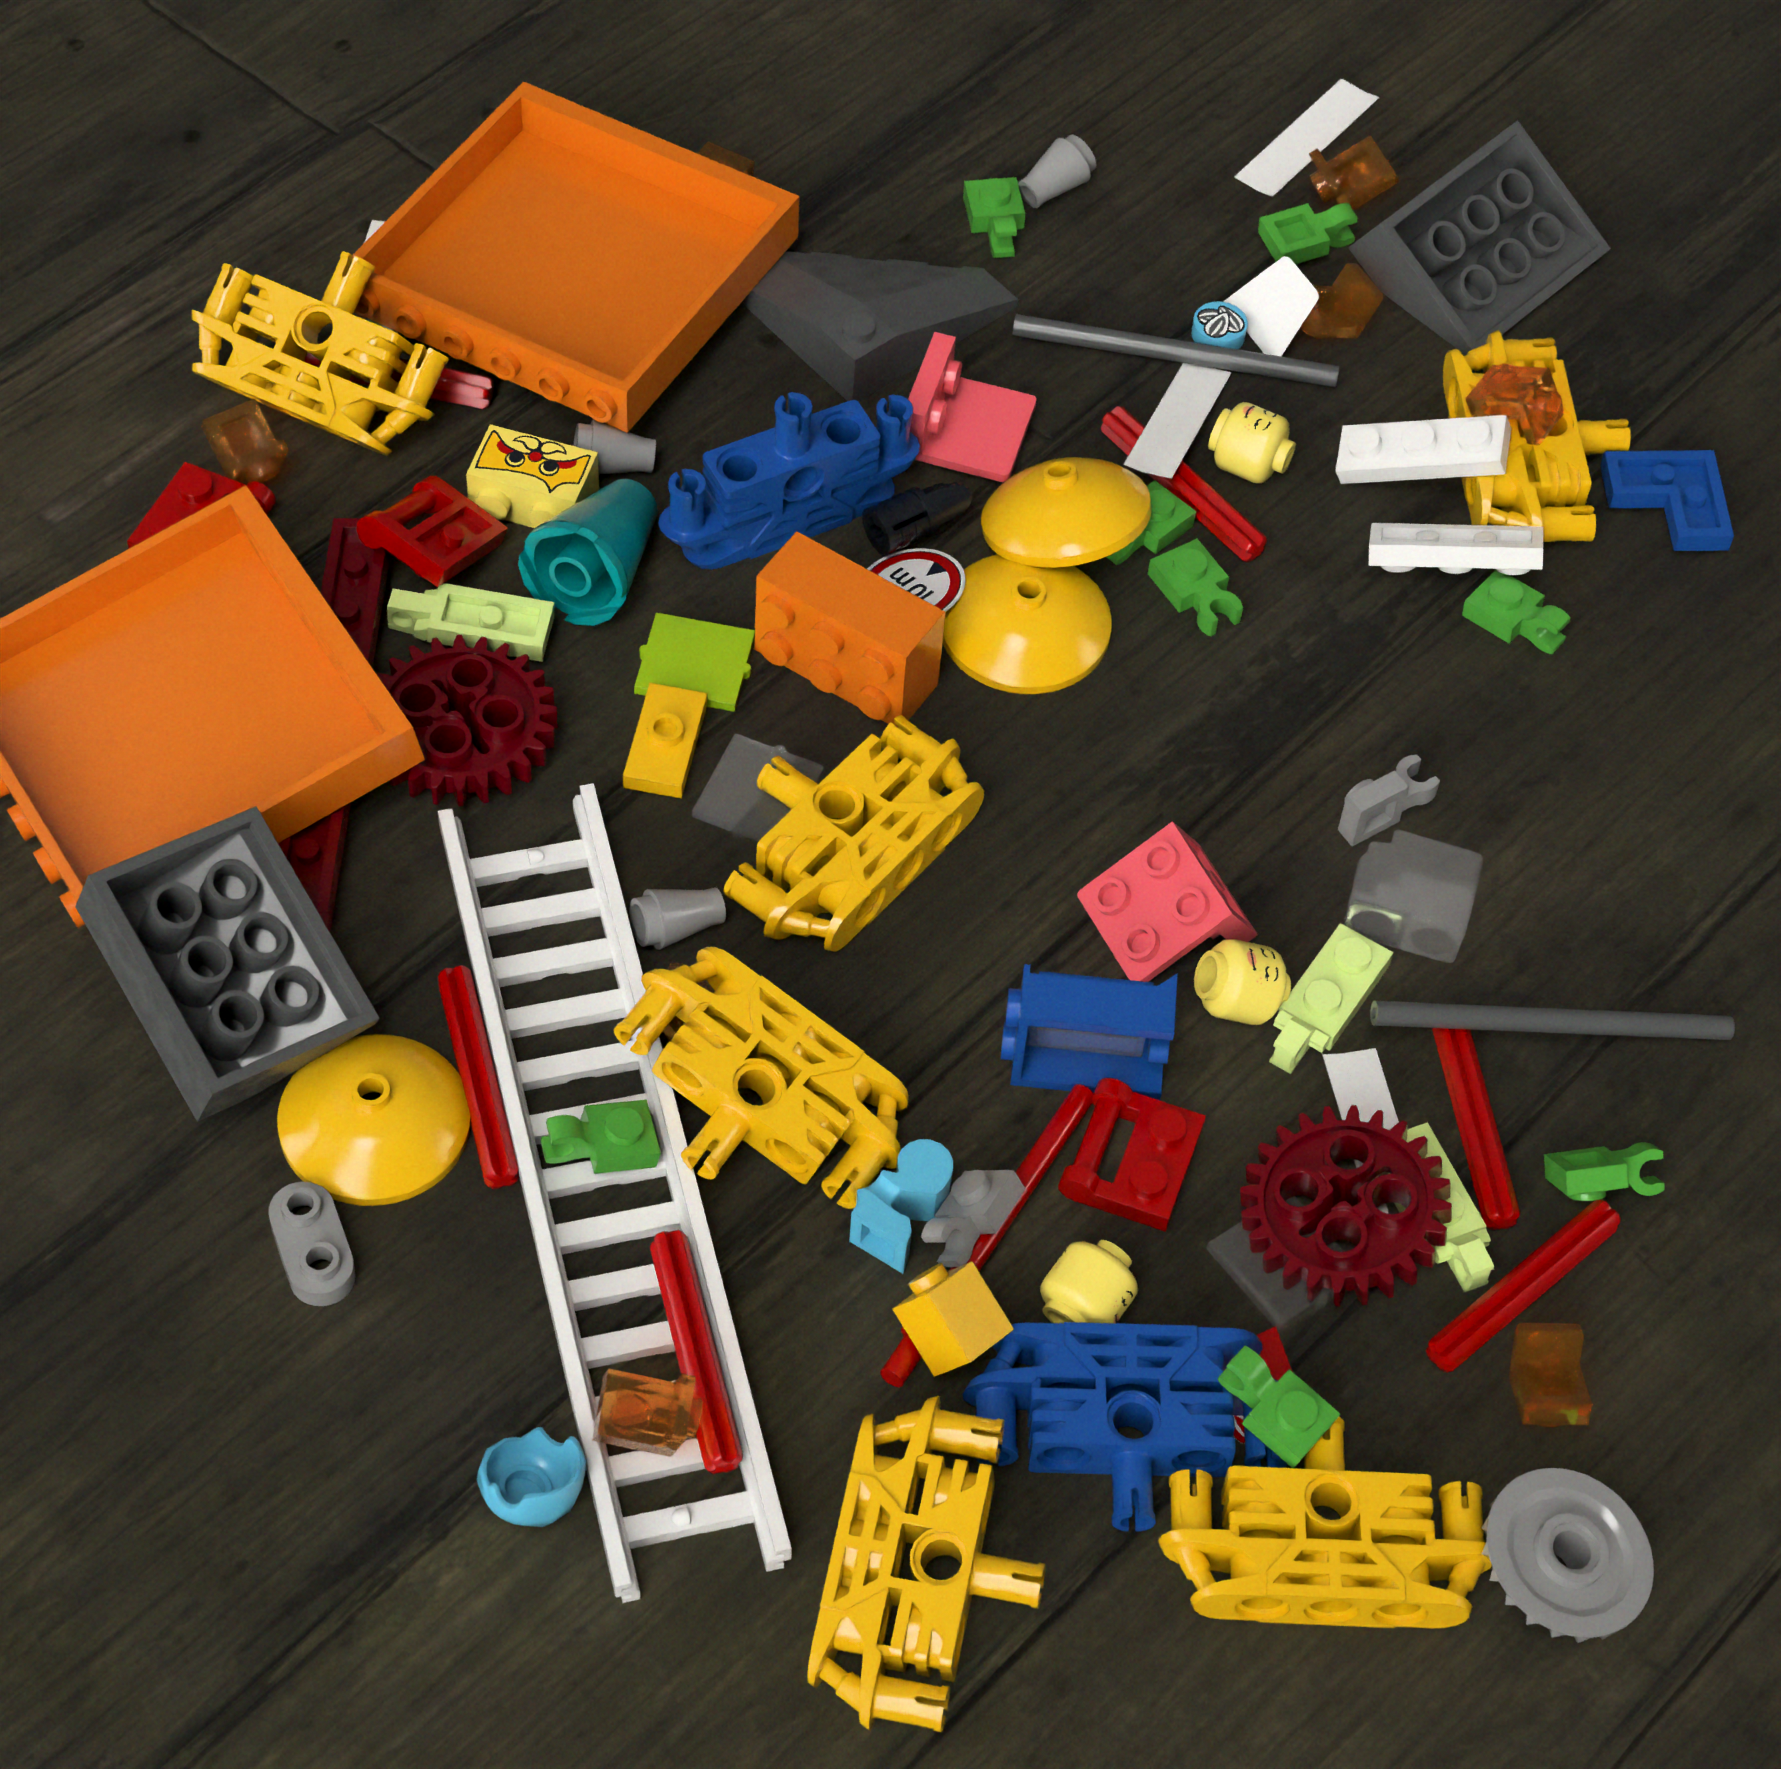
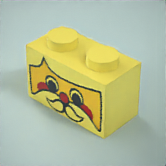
M489 425L466 473L468 499L497 520L501 519L536 528L599 490L598 452Z

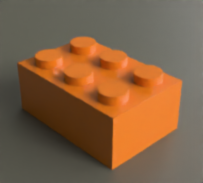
M797 531L756 576L754 650L761 653L772 664L785 666L810 680L819 690L833 693L859 707L868 717L874 720H882L887 724L891 722L897 728L898 725L894 723V718L902 715L909 720L938 686L945 611Z

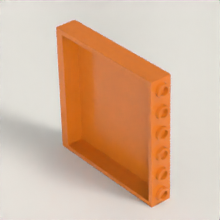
M523 81L352 255V258L357 256L375 266V270L369 277L354 313L400 332L405 337L418 340L443 351L455 359L463 360L495 374L500 379L511 381L538 393L550 401L563 404L590 416L598 422L606 423L628 433L798 238L800 196Z
M246 485L0 618V798L10 793L16 802L14 806L6 810L24 841L36 836L42 847L32 853L50 884L52 885L62 879L69 891L60 895L59 898L77 928L84 926L85 923L75 906L88 875L256 806L276 841L280 843L425 760L413 726Z

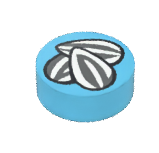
M1210 302L1204 304L1194 314L1191 331L1192 339L1195 343L1239 349L1245 341L1248 325L1247 318L1242 310L1230 303Z

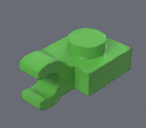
M990 178L964 181L963 199L971 232H988L993 258L1015 257L1012 236L1017 235V230L1024 229L1025 209L1017 178Z
M1307 203L1260 217L1258 233L1275 262L1286 256L1295 264L1329 255L1330 246L1341 248L1355 242V236L1348 225L1357 223L1358 217L1349 203L1335 205L1317 214L1313 212Z
M1154 480L1147 485L1152 506L1148 525L1133 542L1106 558L1115 565H1119L1142 545L1154 554H1157L1193 527L1196 511Z
M1497 570L1465 600L1462 616L1507 643H1510L1520 634L1530 640L1538 649L1548 654H1553L1565 642L1566 636L1560 633V631L1571 619L1564 610L1556 606L1547 605L1542 607L1545 595L1513 576L1502 574Z
M647 1099L585 1105L580 1120L572 1115H558L547 1118L546 1126L549 1136H543L540 1140L546 1163H564L574 1159L590 1157L594 1174L655 1168L661 1155Z
M1641 1142L1617 1151H1610L1605 1146L1544 1154L1545 1179L1570 1199L1577 1201L1599 1200L1606 1197V1191L1629 1187L1641 1195H1657L1665 1190L1664 1182L1655 1176L1640 1178V1169L1649 1160L1663 1159V1151L1651 1143Z
M1245 1345L1228 1363L1227 1368L1217 1379L1227 1391L1253 1409L1242 1422V1425L1291 1468L1297 1466L1340 1416V1413L1290 1369L1276 1382L1271 1376L1265 1361L1255 1351Z

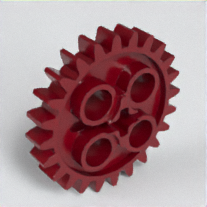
M456 635L453 648L445 649L441 641L436 637L432 638V652L424 654L419 648L412 645L409 647L410 662L405 663L394 657L389 659L391 675L376 674L413 726L425 758L423 762L389 780L392 786L401 784L408 779L409 796L412 798L418 796L425 788L431 789L432 800L435 805L442 801L446 793H454L458 807L464 806L467 794L476 792L479 799L485 804L489 803V788L496 786L504 794L510 795L512 794L511 778L513 776L529 783L532 780L531 764L543 767L546 765V749L554 748L555 728H558L557 707L554 706L553 687H545V676L542 669L530 671L528 655L524 654L510 661V645L507 643L501 645L493 653L488 651L486 637L482 636L474 648L466 647L462 635Z
M1351 1105L1346 1120H1337L1330 1106H1325L1323 1110V1123L1316 1125L1306 1114L1301 1113L1299 1114V1132L1294 1134L1289 1129L1279 1125L1276 1127L1278 1148L1261 1142L1258 1145V1156L1261 1164L1247 1163L1246 1180L1250 1185L1240 1188L1241 1206L1247 1208L1241 1211L1242 1228L1246 1231H1252L1248 1235L1249 1249L1251 1253L1265 1252L1262 1258L1263 1270L1266 1274L1284 1267L1282 1274L1283 1288L1286 1290L1294 1287L1301 1280L1307 1282V1300L1313 1301L1321 1290L1326 1288L1331 1289L1334 1306H1340L1345 1292L1355 1290L1362 1306L1368 1305L1369 1288L1378 1286L1382 1293L1390 1299L1394 1297L1395 1277L1398 1276L1412 1286L1417 1283L1415 1263L1432 1268L1435 1265V1249L1432 1246L1446 1245L1447 1227L1443 1224L1451 1222L1452 1203L1445 1201L1450 1198V1179L1439 1177L1442 1175V1159L1440 1156L1425 1158L1428 1142L1425 1136L1415 1138L1408 1143L1406 1142V1121L1402 1120L1390 1130L1384 1128L1382 1110H1377L1367 1123L1360 1121L1357 1105ZM1343 1159H1355L1362 1162L1363 1165L1356 1169H1344L1337 1166L1336 1163ZM1382 1172H1389V1173H1390V1174H1383V1175L1377 1177V1176H1378L1379 1174H1381ZM1299 1195L1307 1196L1314 1200L1312 1203L1301 1207L1292 1206L1286 1202L1289 1198ZM1394 1202L1401 1204L1406 1209L1397 1214H1388L1380 1211L1378 1207L1385 1203ZM1316 1231V1232H1315L1314 1234H1312L1310 1237L1304 1238V1237L1301 1236V1235H1307V1234H1310V1233ZM1343 1239L1357 1245L1355 1248L1345 1252L1334 1251L1328 1247L1330 1243Z

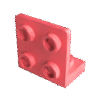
M934 332L908 398L913 406L910 432L917 437L920 444L919 453L915 460L1005 482L1011 476L1036 407V397L960 377L962 362L954 360L956 337Z
M1173 821L1080 889L1077 894L1080 902L1129 980L1149 982L1209 937L1215 939L1222 935L1226 940L1236 939L1249 942L1258 935L1199 843Z

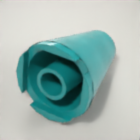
M618 479L534 528L524 541V549L519 555L518 560L523 583L533 598L555 602L554 607L568 614L564 621L574 625L595 626L610 620L620 610L627 598L657 517V503L651 492L634 480Z

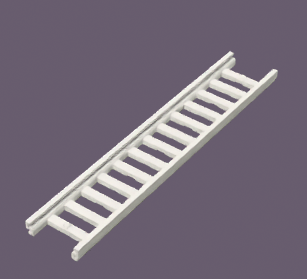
M594 783L581 785V795H575L573 799V811L580 835L579 840L470 859L461 820L458 816L454 817L452 808L439 810L438 818L580 1444L587 1460V1475L615 1597L621 1596L622 1603L640 1599V1589L630 1550L633 1548L754 1523L766 1572L784 1568L783 1561L791 1560L792 1548L694 1169L688 1168L681 1158V1152L687 1147V1142L673 1088L652 1072V1068L662 1051L660 1038H657L646 1055H638L630 1051V1048L637 1040V1035L643 1029L640 1027L631 1037V1041H628L625 1046L621 1043H615L517 1062L512 1043L513 1038L625 1018L646 991L641 982L643 972ZM588 867L593 886L591 889L481 908L476 887L518 880L520 877L542 873L546 875ZM599 916L601 918L605 934L603 939L494 959L492 957L489 936ZM613 966L618 989L505 1010L500 987L542 980L544 977L557 974H574ZM639 1069L645 1093L586 1105L647 1099L661 1152L657 1166L655 1168L594 1174L591 1160L542 1169L536 1145L541 1144V1137L549 1136L546 1126L547 1118L558 1115H572L580 1120L585 1105L529 1115L524 1091L565 1084L568 1081L585 1077L596 1078ZM664 1176L667 1178L672 1202L556 1225L554 1223L549 1199L593 1191L595 1188L613 1184L624 1185ZM680 1230L688 1238L743 1452V1459L739 1466L746 1491L623 1517L616 1490L617 1487L706 1468L703 1464L697 1438L608 1456L602 1428L647 1419L652 1415L666 1412L690 1410L683 1379L595 1397L588 1369L673 1352L675 1347L668 1321L581 1338L575 1311L618 1303L624 1299L638 1296L661 1294L654 1264L568 1281L562 1255L630 1240L653 1237L662 1231Z

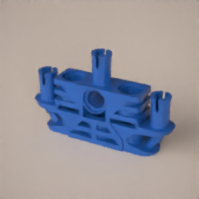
M795 392L788 393V410L785 411L786 399L781 395L775 401L774 412L776 419L774 428L705 452L703 454V475L692 469H682V487H680V476L677 471L671 475L668 482L670 506L665 508L660 514L658 522L660 530L671 542L682 546L684 556L693 565L702 569L712 570L749 557L753 559L778 550L785 545L796 531L810 538L851 523L852 519L862 516L864 509L873 505L876 506L879 502L886 499H891L895 493V485L891 477L908 469L917 457L920 444L917 437L910 432L913 416L912 403L903 396L889 395V411L887 413V401L885 398L880 399L876 407L877 426L875 427L857 400H850L812 414L813 406L807 396Z
M1064 1322V1324L1015 1323L1011 1324L1014 1330L993 1345V1348L997 1351L996 1357L989 1361L983 1374L970 1380L962 1394L963 1399L968 1404L976 1406V1416L1005 1420L1002 1445H998L1000 1449L998 1466L1009 1465L1017 1461L1019 1456L1016 1436V1410H1027V1426L1029 1427L1028 1449H1030L1028 1471L1035 1473L1112 1474V1526L1118 1530L1128 1532L1129 1517H1132L1133 1505L1135 1532L1148 1530L1156 1524L1152 1476H1170L1172 1473L1184 1469H1190V1477H1196V1470L1208 1472L1212 1477L1226 1476L1227 1469L1232 1466L1236 1453L1235 1438H1233L1235 1430L1233 1415L1243 1416L1245 1420L1253 1409L1227 1391L1217 1379L1244 1345L1255 1351L1258 1355L1261 1353L1263 1346L1260 1339L1254 1333L1236 1328ZM1015 1362H1019V1363H1023V1364H1027V1365H1031V1366H1032V1367L1012 1368L1013 1365L1015 1364ZM1125 1426L1133 1427L1141 1431L1144 1437L1138 1439L1126 1438L1117 1429ZM1244 1426L1245 1466L1261 1467V1458H1265L1266 1455V1467L1286 1468L1288 1464ZM975 1458L979 1463L992 1465L989 1460Z

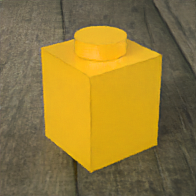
M973 1261L948 1272L942 1263L931 1267L908 1283L913 1294L892 1309L934 1377L971 1363L1014 1330Z

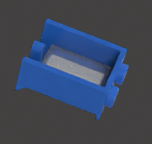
M1024 964L1021 989H1008L1006 1016L1002 1033L1000 1060L1012 1061L1010 1085L1071 1091L1074 1085L1081 1084L1088 1087L1094 1093L1100 1079L1114 1078L1126 1083L1133 1092L1157 1100L1161 1099L1163 1064L1168 1062L1170 1040H1173L1175 1030L1177 974L1160 985L1155 986L1152 982L1044 971H1039V974L1030 973L1031 965Z

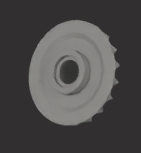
M1563 1468L1537 1469L1526 1472L1512 1480L1489 1505L1491 1507L1489 1516L1481 1528L1486 1532V1544L1482 1555L1488 1557L1492 1565L1489 1581H1496L1501 1584L1506 1592L1505 1605H1517L1527 1615L1526 1625L1539 1623L1549 1628L1551 1638L1569 1635L1574 1636L1577 1643L1594 1637H1600L1604 1640L1613 1633L1624 1629L1643 1610L1649 1599L1654 1577L1651 1547L1647 1535L1634 1512L1609 1487L1577 1471ZM1555 1554H1556L1557 1556H1559V1557L1564 1561V1563L1566 1564V1566H1564L1563 1564H1561V1563L1559 1562V1560L1556 1558Z

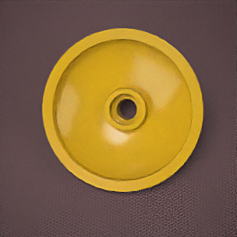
M1058 458L1026 468L1003 482L984 505L981 514L982 531L988 546L1007 560L1033 567L1056 568L1075 566L1107 557L1133 542L1149 523L1152 513L1151 498L1146 484L1133 472L1118 464L1095 458Z
M998 554L978 560L964 569L966 579L964 591L959 600L945 612L942 643L953 662L967 675L997 690L1016 694H1043L1074 685L1088 676L1099 665L1110 642L1112 628L1111 613L1104 594L1097 584L1083 571L1075 566L1056 568L1027 566L1016 561L1007 560Z
M374 1034L353 1037L298 1069L291 1077L282 1094L278 1108L277 1127L283 1154L289 1166L303 1182H311L322 1186L329 1192L333 1200L360 1206H378L408 1200L422 1194L440 1182L454 1168L465 1150L471 1130V1117L462 1079L457 1070L445 1057L427 1045L409 1038ZM368 1093L382 1094L374 1100L362 1098L363 1095Z

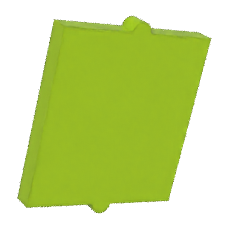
M656 612L647 645H642L639 649L642 662L634 686V694L646 696L649 683L707 693V707L735 712L743 681L751 676V665L748 662L755 640V630Z

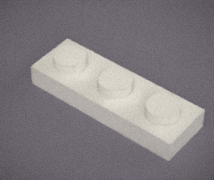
M1507 415L1344 425L1342 427L1335 471L1341 484L1503 475L1506 473L1511 425Z
M1371 523L1369 566H1381L1384 570L1390 572H1407L1415 567H1438L1441 571L1451 574L1466 573L1471 571L1472 568H1491L1506 575H1521L1529 572L1530 569L1542 570L1543 527Z

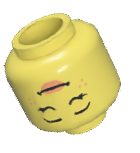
M1241 402L1232 410L1225 408L1221 412L1212 430L1208 449L1214 451L1215 464L1221 470L1250 482L1261 484L1267 481L1274 471L1281 474L1286 471L1293 457L1296 443L1288 440L1289 422L1285 417L1252 403Z
M1227 939L1221 941L1202 955L1195 970L1194 988L1196 994L1201 998L1205 1010L1212 1016L1249 1025H1262L1275 1015L1284 1001L1288 1000L1291 991V980L1286 973L1283 958L1275 949L1241 940Z
M1100 1240L1097 1245L1085 1241L1072 1242L1041 1283L1040 1293L1045 1302V1306L1042 1309L1044 1315L1051 1323H1117L1138 1293L1136 1279L1128 1269L1132 1264L1130 1257L1117 1245L1107 1240Z

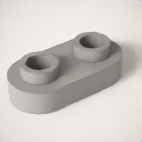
M296 1182L283 1187L272 1198L268 1213L272 1234L290 1287L295 1296L306 1304L313 1306L335 1304L345 1298L353 1288L355 1283V1267L334 1201L326 1189L315 1183ZM300 1206L312 1208L311 1211L304 1215L291 1213L294 1208ZM320 1259L331 1262L327 1268L321 1270L309 1267L314 1261Z

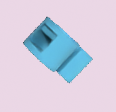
M918 1139L904 1146L897 1158L896 1173L883 1170L871 1185L857 1190L856 1207L851 1213L849 1242L903 1274L909 1260L912 1234L910 1220L929 1221L935 1218L934 1215L950 1193L953 1158L949 1150L941 1143L930 1139Z

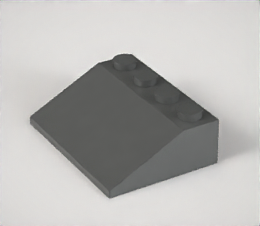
M1518 120L1348 247L1380 292L1456 349L1460 350L1464 355H1467L1468 351L1486 344L1490 333L1499 330L1501 334H1504L1611 249Z
M257 806L92 873L87 877L75 907L197 1122L255 1096L316 1058L375 1025L380 1019Z

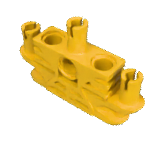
M342 251L339 256L340 260L323 298L319 301L257 274L253 276L237 267L233 269L232 265L223 263L220 275L203 312L191 310L192 320L199 324V348L202 350V363L192 364V371L217 385L385 456L392 452L385 444L396 434H402L417 420L428 421L435 415L426 409V406L449 358L434 349L428 348L427 350L422 344L415 343L413 345L400 334L353 315L369 277L375 270L374 265L357 256L352 258L350 253ZM253 285L259 289L257 296L250 294ZM244 303L251 308L249 315L241 312ZM328 324H333L330 337L323 343L318 344L317 339L322 328ZM260 336L276 344L272 349L256 342L257 337ZM222 339L233 346L226 366L219 365V351L222 349ZM307 352L322 361L319 368L304 362ZM402 353L411 356L408 364L399 359ZM394 371L403 374L399 383L391 378ZM353 375L369 382L368 389L349 381L350 376ZM379 410L389 412L390 414L386 416V421L372 433L367 431L375 412Z
M1497 330L1488 335L1486 344L1468 351L1466 356H1463L1460 350L1456 348L1448 351L1443 365V387L1449 419L1507 415L1511 425L1506 473L1503 475L1461 477L1472 525H1487L1488 523L1496 526L1543 527L1544 542L1593 541L1596 532V515L1593 514L1594 507L1592 505H1585L1591 488V477L1585 455L1604 454L1605 451H1629L1631 431L1630 427H1628V420L1577 421L1563 360H1557V349L1554 346L1555 340L1553 338L1503 340L1501 332ZM1483 369V373H1473V372H1472V370L1478 371V370Z
M899 715L894 718V723L898 725V728L890 722L883 731L881 738L871 734L819 784L795 769L781 756L773 757L771 764L776 766V769L767 763L757 778V788L789 807L791 811L757 843L756 870L746 862L739 865V871L744 875L741 876L734 870L724 886V895L733 899L765 922L763 931L765 937L781 940L792 934L804 937L814 935L825 938V950L833 952L841 950L945 850V847L967 827L979 811L984 799V789L978 782L968 784L967 775L959 762L960 747L955 739L952 738L940 744L939 741L918 729L908 719ZM946 786L947 789H951L952 793L943 797L939 793ZM772 875H773V882H771V881L769 880V878H770ZM820 913H830L833 915L831 920L817 918L816 916Z
M705 947L699 950L696 956L697 963L691 966L683 965L671 971L654 969L643 974L641 982L646 991L622 1022L615 1026L614 1034L619 1042L625 1046L638 1028H643L637 1035V1040L630 1048V1051L638 1055H646L651 1050L653 1043L675 1016L685 1022L675 1033L671 1042H668L661 1051L652 1068V1072L711 1116L690 1145L681 1152L683 1162L691 1170L706 1151L711 1152L697 1175L711 1180L716 1178L720 1168L743 1140L797 1181L806 1185L841 1138L851 1146L830 1175L822 1181L821 1187L825 1194L832 1199L844 1181L848 1180L850 1186L838 1200L837 1204L847 1209H853L856 1207L858 1189L868 1187L883 1167L896 1169L897 1158L901 1151L900 1144L896 1139L898 1121L895 1119L896 1111L907 1108L909 1094L906 1087L896 1076L865 1054L861 1048L765 977L758 975L737 958L717 947ZM707 980L715 992L712 993L697 983ZM749 1088L757 1092L764 1105L758 1106L746 1102L740 1096L738 1089ZM866 1102L878 1107L877 1117L862 1103Z
M940 1396L928 1398L922 1409L898 1415L893 1421L875 1425L874 1414L865 1415L863 1418L820 1603L809 1657L808 1683L817 1688L823 1680L836 1690L837 1696L859 1712L860 1724L869 1731L873 1727L875 1718L942 1732L946 1716H943L944 1711H948L950 1687L944 1685L940 1687L885 1676L886 1669L905 1673L907 1663L915 1665L917 1675L930 1677L932 1668L940 1669L942 1680L955 1682L972 1595L1030 1605L1031 1608L1036 1609L1039 1608L1042 1597L1040 1588L1043 1589L1046 1564H1035L981 1553L995 1486L993 1466L980 1463L978 1473H973L969 1470L968 1461L955 1459L954 1467L951 1469L945 1467L944 1456L932 1454V1451L935 1450L989 1460V1462L997 1464L1000 1456L998 1445H1002L1005 1420L999 1418L995 1420L940 1410ZM898 1440L902 1442L909 1441L903 1459L877 1455V1446ZM924 1478L926 1480L919 1513L914 1515L912 1512L919 1479ZM906 1542L913 1544L910 1551V1566L914 1581L899 1578ZM940 1555L954 1557L962 1564L959 1571L953 1577L946 1580L933 1579L924 1572L926 1565L933 1558ZM892 1606H899L890 1646L884 1645ZM839 1650L863 1655L861 1678L854 1672H847L834 1662Z
M1338 1417L1304 1456L1305 1469L1253 1466L1228 1467L1221 1490V1503L1224 1505L1222 1511V1527L1225 1528L1224 1530L1212 1529V1476L1208 1472L1196 1470V1484H1192L1191 1496L1190 1469L1172 1473L1169 1477V1487L1171 1488V1531L1161 1535L1158 1543L1164 1555L1171 1561L1178 1563L1186 1578L1192 1580L1197 1591L1190 1598L1191 1605L1197 1613L1208 1618L1249 1620L1263 1623L1378 1628H1448L1464 1623L1470 1617L1472 1605L1466 1599L1468 1592L1473 1591L1481 1573L1492 1567L1490 1559L1482 1555L1486 1544L1484 1542V1530L1481 1529L1483 1526L1482 1487L1476 1483L1467 1482V1496H1461V1481L1447 1483L1440 1487L1439 1500L1441 1501L1443 1539H1435L1434 1521L1430 1520L1433 1514V1499L1429 1497L1432 1490L1431 1476L1428 1474L1345 1471L1343 1437L1345 1424L1344 1420ZM1313 1507H1330L1341 1518L1336 1520L1325 1519L1318 1515ZM1210 1570L1229 1573L1230 1579L1216 1582ZM1448 1580L1449 1585L1445 1590L1430 1586V1581Z

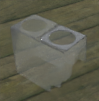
M1398 829L1394 831L1391 843L1373 841L1369 843L1367 853L1360 856L1343 925L1376 943L1454 964L1467 930L1483 866V858L1476 852Z

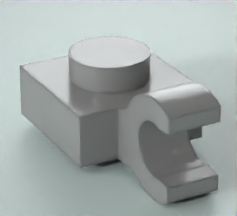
M1410 755L1401 759L1397 764L1396 770L1375 781L1372 779L1363 780L1348 792L1344 800L1345 804L1338 831L1351 846L1398 823L1402 811L1415 805L1427 804L1434 799L1440 783L1436 776L1429 778L1425 782H1416L1410 778L1418 773L1421 758L1418 755Z
M1014 1170L964 1171L953 1183L951 1192L934 1215L935 1218L930 1219L922 1231L921 1238L925 1243L945 1242V1249L939 1256L937 1263H942L944 1267H960L966 1264L971 1257L973 1246L981 1234L997 1233L1024 1192V1185Z

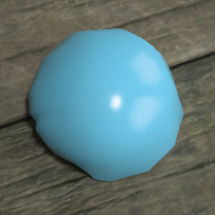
M536 1427L521 1438H503L486 1449L478 1470L477 1484L486 1504L499 1518L515 1525L544 1527L572 1510L583 1486L587 1460L579 1440L574 1436L567 1438L564 1443H559L551 1439L542 1427Z

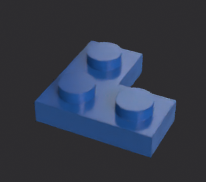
M1714 450L1604 452L1600 468L1609 508H1664L1673 551H1725L1730 549L1734 533Z

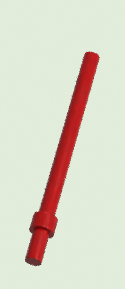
M1081 1084L1073 1086L1016 1170V1174L1024 1185L1025 1190L997 1233L981 1234L975 1242L971 1257L967 1263L973 1261L978 1271L984 1266L1092 1105L1094 1093L1088 1087ZM904 1327L901 1329L904 1337L880 1371L881 1377L895 1387H902L922 1358Z

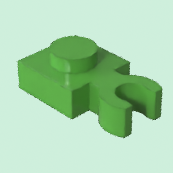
M1194 539L1150 559L1148 568L1150 578L1179 613L1191 607L1198 612L1197 625L1203 633L1208 636L1216 634L1218 618L1214 613L1225 614L1234 625L1240 623L1243 611L1242 602L1235 594L1226 591L1229 576L1198 539Z

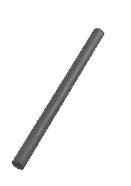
M1020 314L1015 315L1012 336L1336 387L1340 367L1339 365Z
M1373 1001L1370 1009V1019L1373 1026L1731 1040L1735 1032L1734 1019L1732 1016L1398 1001Z

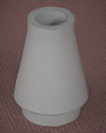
M1069 135L1065 139H1055L1028 175L1018 182L1022 198L1031 207L1038 208L1046 201L1088 182L1091 172L1096 168V159L1093 152L1078 136Z
M592 419L591 424L577 423L573 446L598 452L599 474L639 471L652 473L656 453V439L644 438L630 432L626 433Z
M716 887L705 890L646 889L642 897L633 898L630 902V921L637 942L642 947L653 945L658 950L710 926L722 924L726 919L724 899Z

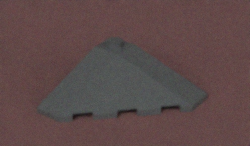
M786 251L741 303L846 401L857 400L859 402L920 366L934 332L956 337V343L1017 308L1019 299L984 268L968 266L955 268L928 265L926 262L895 259L882 261L853 258V255L812 251L809 254Z

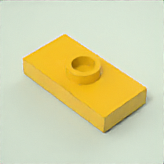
M649 683L623 773V788L682 799L707 708V693Z

